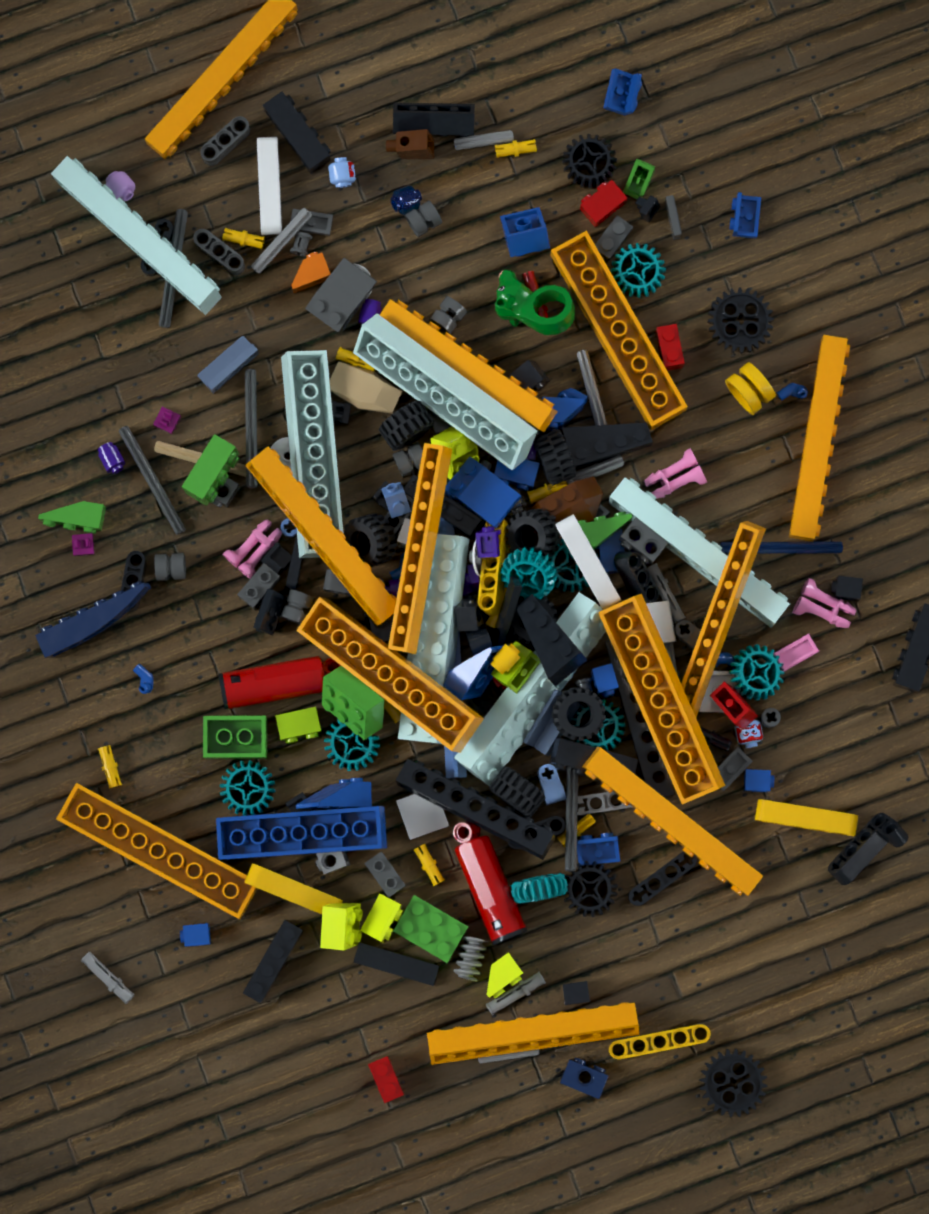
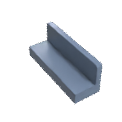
M241 336L198 374V377L214 394L259 355L258 349L253 344L251 345L244 336Z
M557 689L552 693L523 741L546 756H550L552 753L555 739L561 738L563 735L554 726L551 712H553L552 706L556 702L555 699L562 694V691ZM574 702L569 706L567 710L569 722H571V718L574 717L579 709L580 702Z

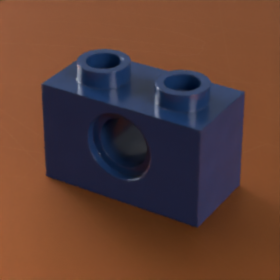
M576 1057L573 1061L569 1059L560 1083L600 1099L609 1076L604 1074L606 1070L594 1065L593 1069L585 1066L586 1061ZM588 1071L590 1073L591 1079L588 1083L580 1082L579 1074L581 1072Z

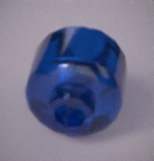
M410 185L395 190L390 199L392 208L395 212H399L402 215L407 214L413 209L418 210L420 201H422L420 191L418 189L415 190Z

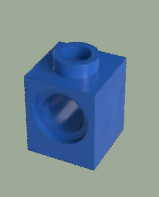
M746 769L744 771V791L770 792V788H774V775H771V770Z
M210 924L183 926V930H180L181 943H184L185 947L211 945Z

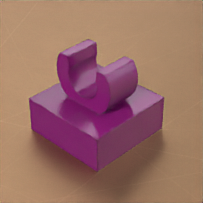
M161 407L153 425L173 434L181 415Z
M92 533L72 535L73 556L95 555Z

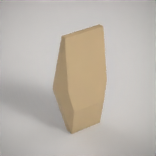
M342 362L337 363L329 380L331 392L362 410L393 414L402 395L400 389L376 372Z

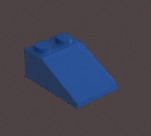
M470 456L445 488L454 500L491 526H494V528L498 527L522 497Z
M504 645L489 647L451 669L447 673L446 681L443 685L460 700L481 697L493 678L491 673L495 668L490 664L493 661L492 658Z
M363 778L339 780L338 784H331L296 804V809L372 807L371 782H363Z

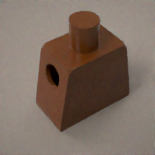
M427 129L397 132L396 140H386V151L397 152L401 159H434L435 139Z

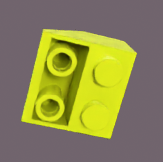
M453 426L431 438V444L442 445L452 449L447 476L449 480L459 471L469 456L479 462L478 445Z
M379 894L360 931L382 943L385 939L389 940L394 930L391 926L394 921L398 922L404 912L401 910L402 905Z
M334 903L323 906L320 948L347 950L359 944L362 937V932L359 930L360 922L363 917L361 903Z
M509 952L491 965L487 996L489 998L491 996L497 998L505 992L503 987L509 983L513 986L522 980L520 975L523 972Z

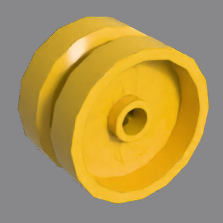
M747 362L739 369L740 376L733 374L725 380V383L738 403L748 413L754 415L762 408L761 401L767 404L776 397V394L764 375L753 364Z

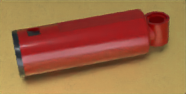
M314 656L218 673L224 709L322 693L323 677L341 665L332 658L327 659L322 664L321 657Z
M461 822L455 825L453 829L454 838L462 843L454 851L492 944L496 945L527 932L528 930L517 903L514 902L510 886L489 836H480V828L471 822ZM465 828L469 830L468 836L465 834Z

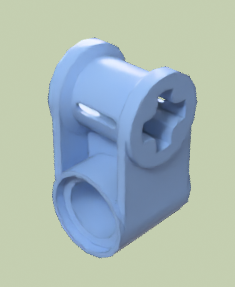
M551 764L541 766L537 774L541 791L546 797L544 800L546 805L566 800V794L555 767ZM544 768H547L548 771L552 770L553 774L550 775V779L542 776V773L545 772Z

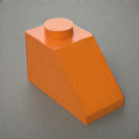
M313 252L308 254L306 259H303L291 285L294 293L321 284L330 276L331 273L323 253Z

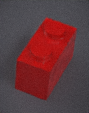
M613 180L608 183L606 181L597 187L598 191L593 195L588 194L581 200L580 210L595 228L627 203V197Z
M677 324L657 327L655 333L660 358L666 370L683 368L685 362Z
M725 681L709 695L729 719L742 730L758 717L734 687Z
M388 1056L368 1064L384 1103L404 1095Z

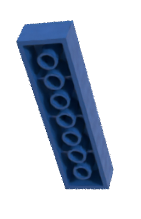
M383 806L216 818L218 860L387 849L385 807Z

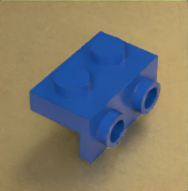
M616 68L612 69L603 108L624 116L633 113L638 104L636 99L642 86V74L636 73L633 75Z
M738 192L737 197L732 199L731 210H735L734 218L731 217L729 230H733L732 236L757 239L761 197L742 195V192Z
M613 833L601 834V838L595 839L592 838V835L580 836V840H577L578 863L581 866H585V861H588L589 865H592L594 861L597 864L620 862L618 836H613Z

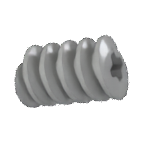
M464 936L462 939L467 944L461 945L460 948L465 952L458 953V956L463 960L456 961V964L461 968L454 969L453 972L458 977L478 982L473 975H480V971L476 967H481L482 963L478 959L485 957L480 951L487 950V947L482 943L489 941Z

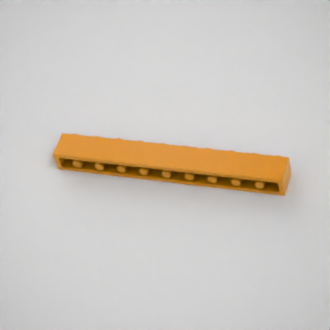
M268 0L146 136V144L164 159L167 156L171 157L176 152L177 145L181 141L184 142L188 139L192 128L199 126L204 120L203 116L217 106V100L221 96L224 97L228 94L233 82H238L244 75L243 71L257 61L258 54L261 51L265 52L269 48L270 41L274 36L278 37L284 30L283 26L288 21L294 20L298 11L297 4L292 0Z
M399 299L397 302L389 300L380 314L381 317L500 404L543 432L546 431L558 412L553 409L555 404L546 398L540 400L536 397L538 393L529 387L526 390L520 386L521 381L513 376L510 378L503 375L505 371L497 365H494V367L488 365L489 360L484 356L478 354L476 357L471 353L472 348L464 343L460 346L455 342L457 338L448 332L445 335L439 332L440 327L431 321L429 324L423 321V315L415 310L411 313L407 310L408 305Z
M823 335L821 339L789 538L813 542L815 537L820 535L821 525H818V518L823 516L824 511L821 499L822 496H826L827 485L824 484L825 476L829 477L831 465L827 463L828 457H832L834 450L831 438L836 436L837 425L834 424L835 417H839L841 407L837 402L838 397H842L844 385H841V378L845 377L847 371L844 359L849 356L850 352L847 338Z
M424 443L388 645L390 650L412 654L417 653L452 449L442 445Z
M269 446L266 447L245 466L376 626L380 625L394 614L397 598L393 594L388 593L384 582L380 578L374 576L370 565L360 559L357 549L347 543L343 532L337 530L332 524V519L319 509L318 502L313 497L310 498L306 493L305 486L300 481L297 482L292 476V470L287 465H283L279 460L278 453L274 449H270Z
M749 521L741 522L681 683L695 717L698 715L766 528Z
M597 747L582 766L586 769L585 774L592 780L596 778L602 782L601 787L607 792L611 793L614 791L619 795L617 799L625 806H628V804L635 808L633 812L642 819L646 817L652 821L650 825L655 830L660 832L662 829L668 834L666 838L675 845L677 843L681 844L684 847L682 849L683 852L691 858L695 855L700 859L698 863L706 870L710 868L716 872L714 876L723 883L728 881L733 885L731 889L739 896L742 893L749 896L762 879V874L601 747Z
M624 1002L615 1006L603 1005L594 1009L582 1008L573 1012L562 1011L553 1015L541 1014L532 1018L520 1017L511 1021L500 1020L491 1024L479 1023L470 1027L458 1026L449 1030L438 1029L427 1033L431 1065L634 1036L639 1035V1024L635 1003Z

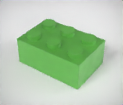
M214 434L183 483L182 488L184 492L205 506L209 502L213 503L218 495V492H216L218 487L226 483L229 477L228 471L231 467L235 468L240 459L237 448Z
M339 666L323 677L322 706L326 711L331 712L341 723H344L354 734L359 735L364 740L383 728L384 699L342 666Z
M203 716V758L267 759V717Z
M414 895L393 932L448 963L468 926Z

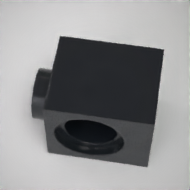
M837 576L836 581H832L831 593H834V598L859 601L861 599L863 578Z

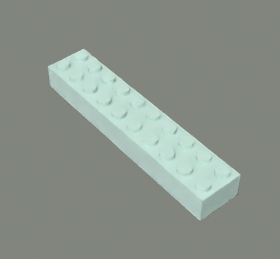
M67 156L51 173L62 188L203 314L206 315L222 298L218 292L220 290L219 287L216 286L217 284L211 278L207 277L205 279V275L194 263L190 266V262L179 250L175 252L176 249L165 237L160 239L161 236L149 223L145 226L146 223L137 212L133 210L131 213L132 210L120 197L116 200L113 191L105 184L103 185L92 172H88L76 158L71 160Z
M375 314L362 324L353 351L356 356L417 401H421L424 406L512 471L527 459L537 434L536 429L379 314Z
M327 350L287 351L281 357L292 476L297 482L300 481L305 486L306 493L310 498L313 497L318 502L319 509L332 519L333 526L343 532ZM297 529L299 558L320 557Z
M625 477L610 495L608 503L620 512L632 514L631 521L637 517L669 542L666 548L717 586L728 555L721 551L722 547L714 541L711 543L705 539L706 535L697 528L693 530L688 526L689 522L682 516L676 517L672 514L673 510L665 503L659 504L655 501L656 497L651 492L642 491L639 488L640 484L632 478L628 480ZM751 570L739 604L772 628L790 605L787 602L788 598L780 592L776 594L770 589L772 586L763 579L761 581L754 577L755 573Z
M437 534L417 653H408L407 659L447 689L443 684L446 681L447 673L455 666L459 632L455 607L463 598L469 538ZM401 712L398 739L442 744Z
M578 593L556 623L581 653L587 657L606 632V629L598 613L603 609L596 602ZM540 662L517 694L506 688L484 717V720L461 753L458 752L454 759L474 776L490 786L503 767L510 761L515 751L522 745L554 690L561 691L573 677L576 670L555 687L548 679Z

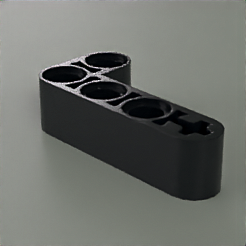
M878 813L829 864L828 871L841 885H847L856 878L887 843L896 848L901 847L908 841V834L896 820L885 813Z

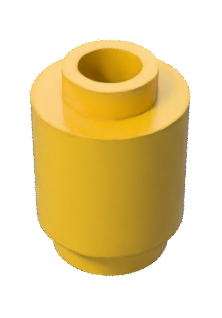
M512 643L509 646L504 644L492 658L493 661L490 664L503 675L505 672H509L521 658L518 655L520 651Z

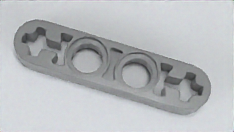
M614 791L611 793L604 792L578 796V804H583V799H587L589 811H584L585 807H581L578 809L577 816L633 808V806H625L623 803L620 806L612 805L610 800L616 794ZM596 797L602 801L601 808L593 809L590 806L592 798Z

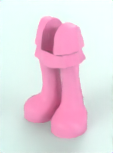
M691 448L684 452L681 460L663 470H658L655 474L652 473L644 480V483L648 487L660 481L662 487L651 492L658 499L664 498L665 495L671 494L674 490L688 483L697 482L703 485L707 483V480L700 466H697L678 478L668 481L667 478L678 472L698 465Z
M268 519L258 524L257 528L252 530L249 538L237 550H226L223 553V556L233 566L238 567L239 571L249 579L255 574V567L276 542L278 543L282 535V531L279 528L275 529L268 537L264 535L272 525V522ZM258 542H260L261 545L257 548V550L249 557L247 561L241 564V562L246 557V555L251 551V549Z
M808 578L802 588L801 595L816 599L832 607V610H827L800 596L792 613L796 615H802L805 612L812 613L829 621L830 624H835L836 627L849 628L851 622L837 616V614L841 610L855 616L856 609L849 602L845 603L842 599L839 600L817 588L814 580Z

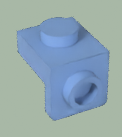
M401 482L388 484L381 489L391 518L411 512Z

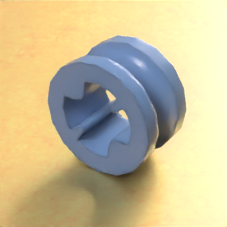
M287 518L281 523V531L286 537H294L297 534V528L293 529L291 533H287V529L284 530V527L288 526L289 522H291Z

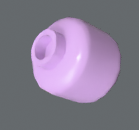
M114 171L108 175L105 185L113 191L116 200L119 197L123 201L130 200L135 190V183L123 171Z

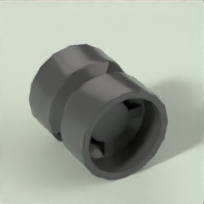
M430 200L420 205L418 211L413 209L405 214L408 224L417 237L427 233L429 227L434 229L443 223Z
M446 296L440 304L441 309L435 310L429 320L438 325L443 332L451 334L457 327L456 322L464 318L467 310L456 300ZM446 311H448L449 313H451L453 316H452V317L449 316V315L446 313Z
M418 442L408 446L407 451L400 450L392 454L403 478L414 474V469L418 471L420 469L423 450Z
M184 552L172 553L170 557L167 554H155L154 563L157 581L169 580L170 577H173L174 580L186 579Z
M290 589L286 599L288 605L283 607L280 617L300 625L308 614L307 610L312 608L315 598Z

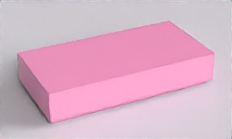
M807 634L775 652L773 656H780L777 663H783L784 665L780 668L786 671L818 653L819 650L811 636Z

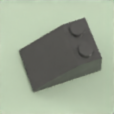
M343 258L315 293L305 309L336 332H343L377 281L349 260Z

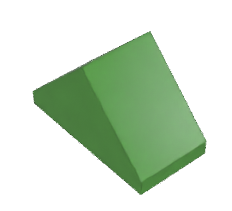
M636 159L623 193L637 200L639 197L643 198L654 175L655 166Z

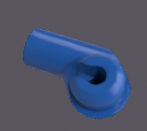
M790 383L776 392L781 401L789 396L804 399L808 395V390L803 385Z
M720 652L715 667H718L720 664H727L734 670L730 663L736 661L730 653Z
M139 663L133 669V672L141 678L139 691L142 694H147L153 689V675Z

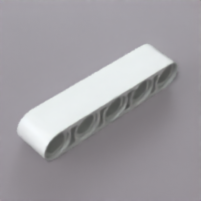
M278 137L257 138L261 234L274 235L282 232Z
M574 514L556 523L555 525L601 608L604 610L622 601Z

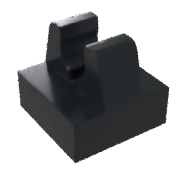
M651 195L647 200L639 197L635 202L638 205L637 208L640 210L642 219L650 223L661 207L657 198Z
M331 400L333 423L348 425L352 405Z

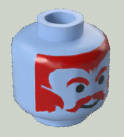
M346 157L335 158V162L328 166L330 183L335 185L336 188L352 186L351 183L356 180L354 163L347 161Z
M754 719L744 730L736 725L734 727L737 743L745 745V748L757 747V742L763 740L762 727L758 720Z

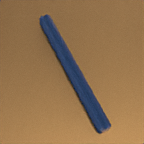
M721 542V551L724 554H729L733 542ZM761 542L757 554L842 553L843 543Z

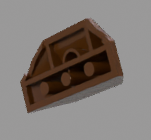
M592 476L563 487L541 499L528 510L538 508L543 511L547 510L550 512L549 516L554 515L556 517L555 522H560L574 514L577 521L586 520V523L596 518L604 494L595 477ZM530 526L531 534L538 535L535 528Z

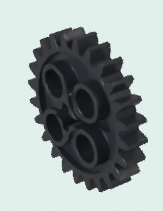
M739 287L737 293L731 288L730 295L723 292V299L720 297L716 298L718 305L713 303L711 305V308L715 311H709L708 313L709 316L713 317L707 321L708 324H713L709 328V332L715 331L712 339L719 338L717 345L719 346L724 343V350H727L729 346L732 347V353L735 352L736 348L739 349L740 354L743 353L744 348L751 353L752 346L758 350V342L765 344L766 341L763 337L769 338L771 334L767 330H773L774 327L768 324L774 321L773 317H768L772 314L773 310L766 309L770 303H762L764 296L757 298V291L751 295L749 288H747L745 293H742L741 287ZM752 306L755 308L756 313L750 315L745 311V308ZM733 307L736 313L728 315L725 312V308ZM738 317H742V320H744L742 325L737 321ZM726 319L730 320V322L724 323L722 320ZM759 319L758 322L749 321V320ZM753 326L757 333L750 335L746 332V328ZM733 327L736 330V334L729 335L725 329Z
M726 1049L724 1056L719 1051L717 1052L718 1059L713 1056L710 1057L713 1062L712 1064L705 1062L708 1070H701L705 1078H700L699 1081L704 1082L705 1085L699 1089L706 1090L702 1098L709 1097L710 1100L707 1102V1105L715 1104L713 1111L721 1108L722 1116L728 1111L729 1117H732L734 1112H736L738 1117H741L742 1110L748 1115L749 1107L756 1110L754 1103H762L758 1098L759 1095L766 1096L761 1091L762 1088L768 1087V1085L762 1083V1080L766 1079L767 1076L760 1074L764 1071V1068H757L760 1061L752 1062L754 1056L752 1054L746 1058V1051L744 1050L738 1055L737 1049H734L733 1054H730V1051ZM736 1063H741L744 1067V1071L740 1075H736L733 1072V1066ZM717 1072H722L725 1076V1080L720 1084L714 1081V1075ZM746 1074H750L749 1078L736 1083L737 1087L735 1089L729 1086L720 1092L716 1091L717 1088L730 1083L731 1077L736 1080ZM745 1082H750L753 1086V1090L749 1094H745L742 1091V1085ZM726 1091H731L734 1095V1099L730 1103H726L723 1100V1094Z

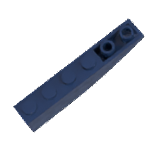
M141 581L134 583L128 591H118L112 594L113 598L107 601L102 599L95 602V606L90 609L86 607L76 612L77 615L72 618L67 616L58 620L59 624L55 626L48 625L41 628V633L35 636L44 657L53 658L106 630L137 604L151 588L150 584L142 583Z

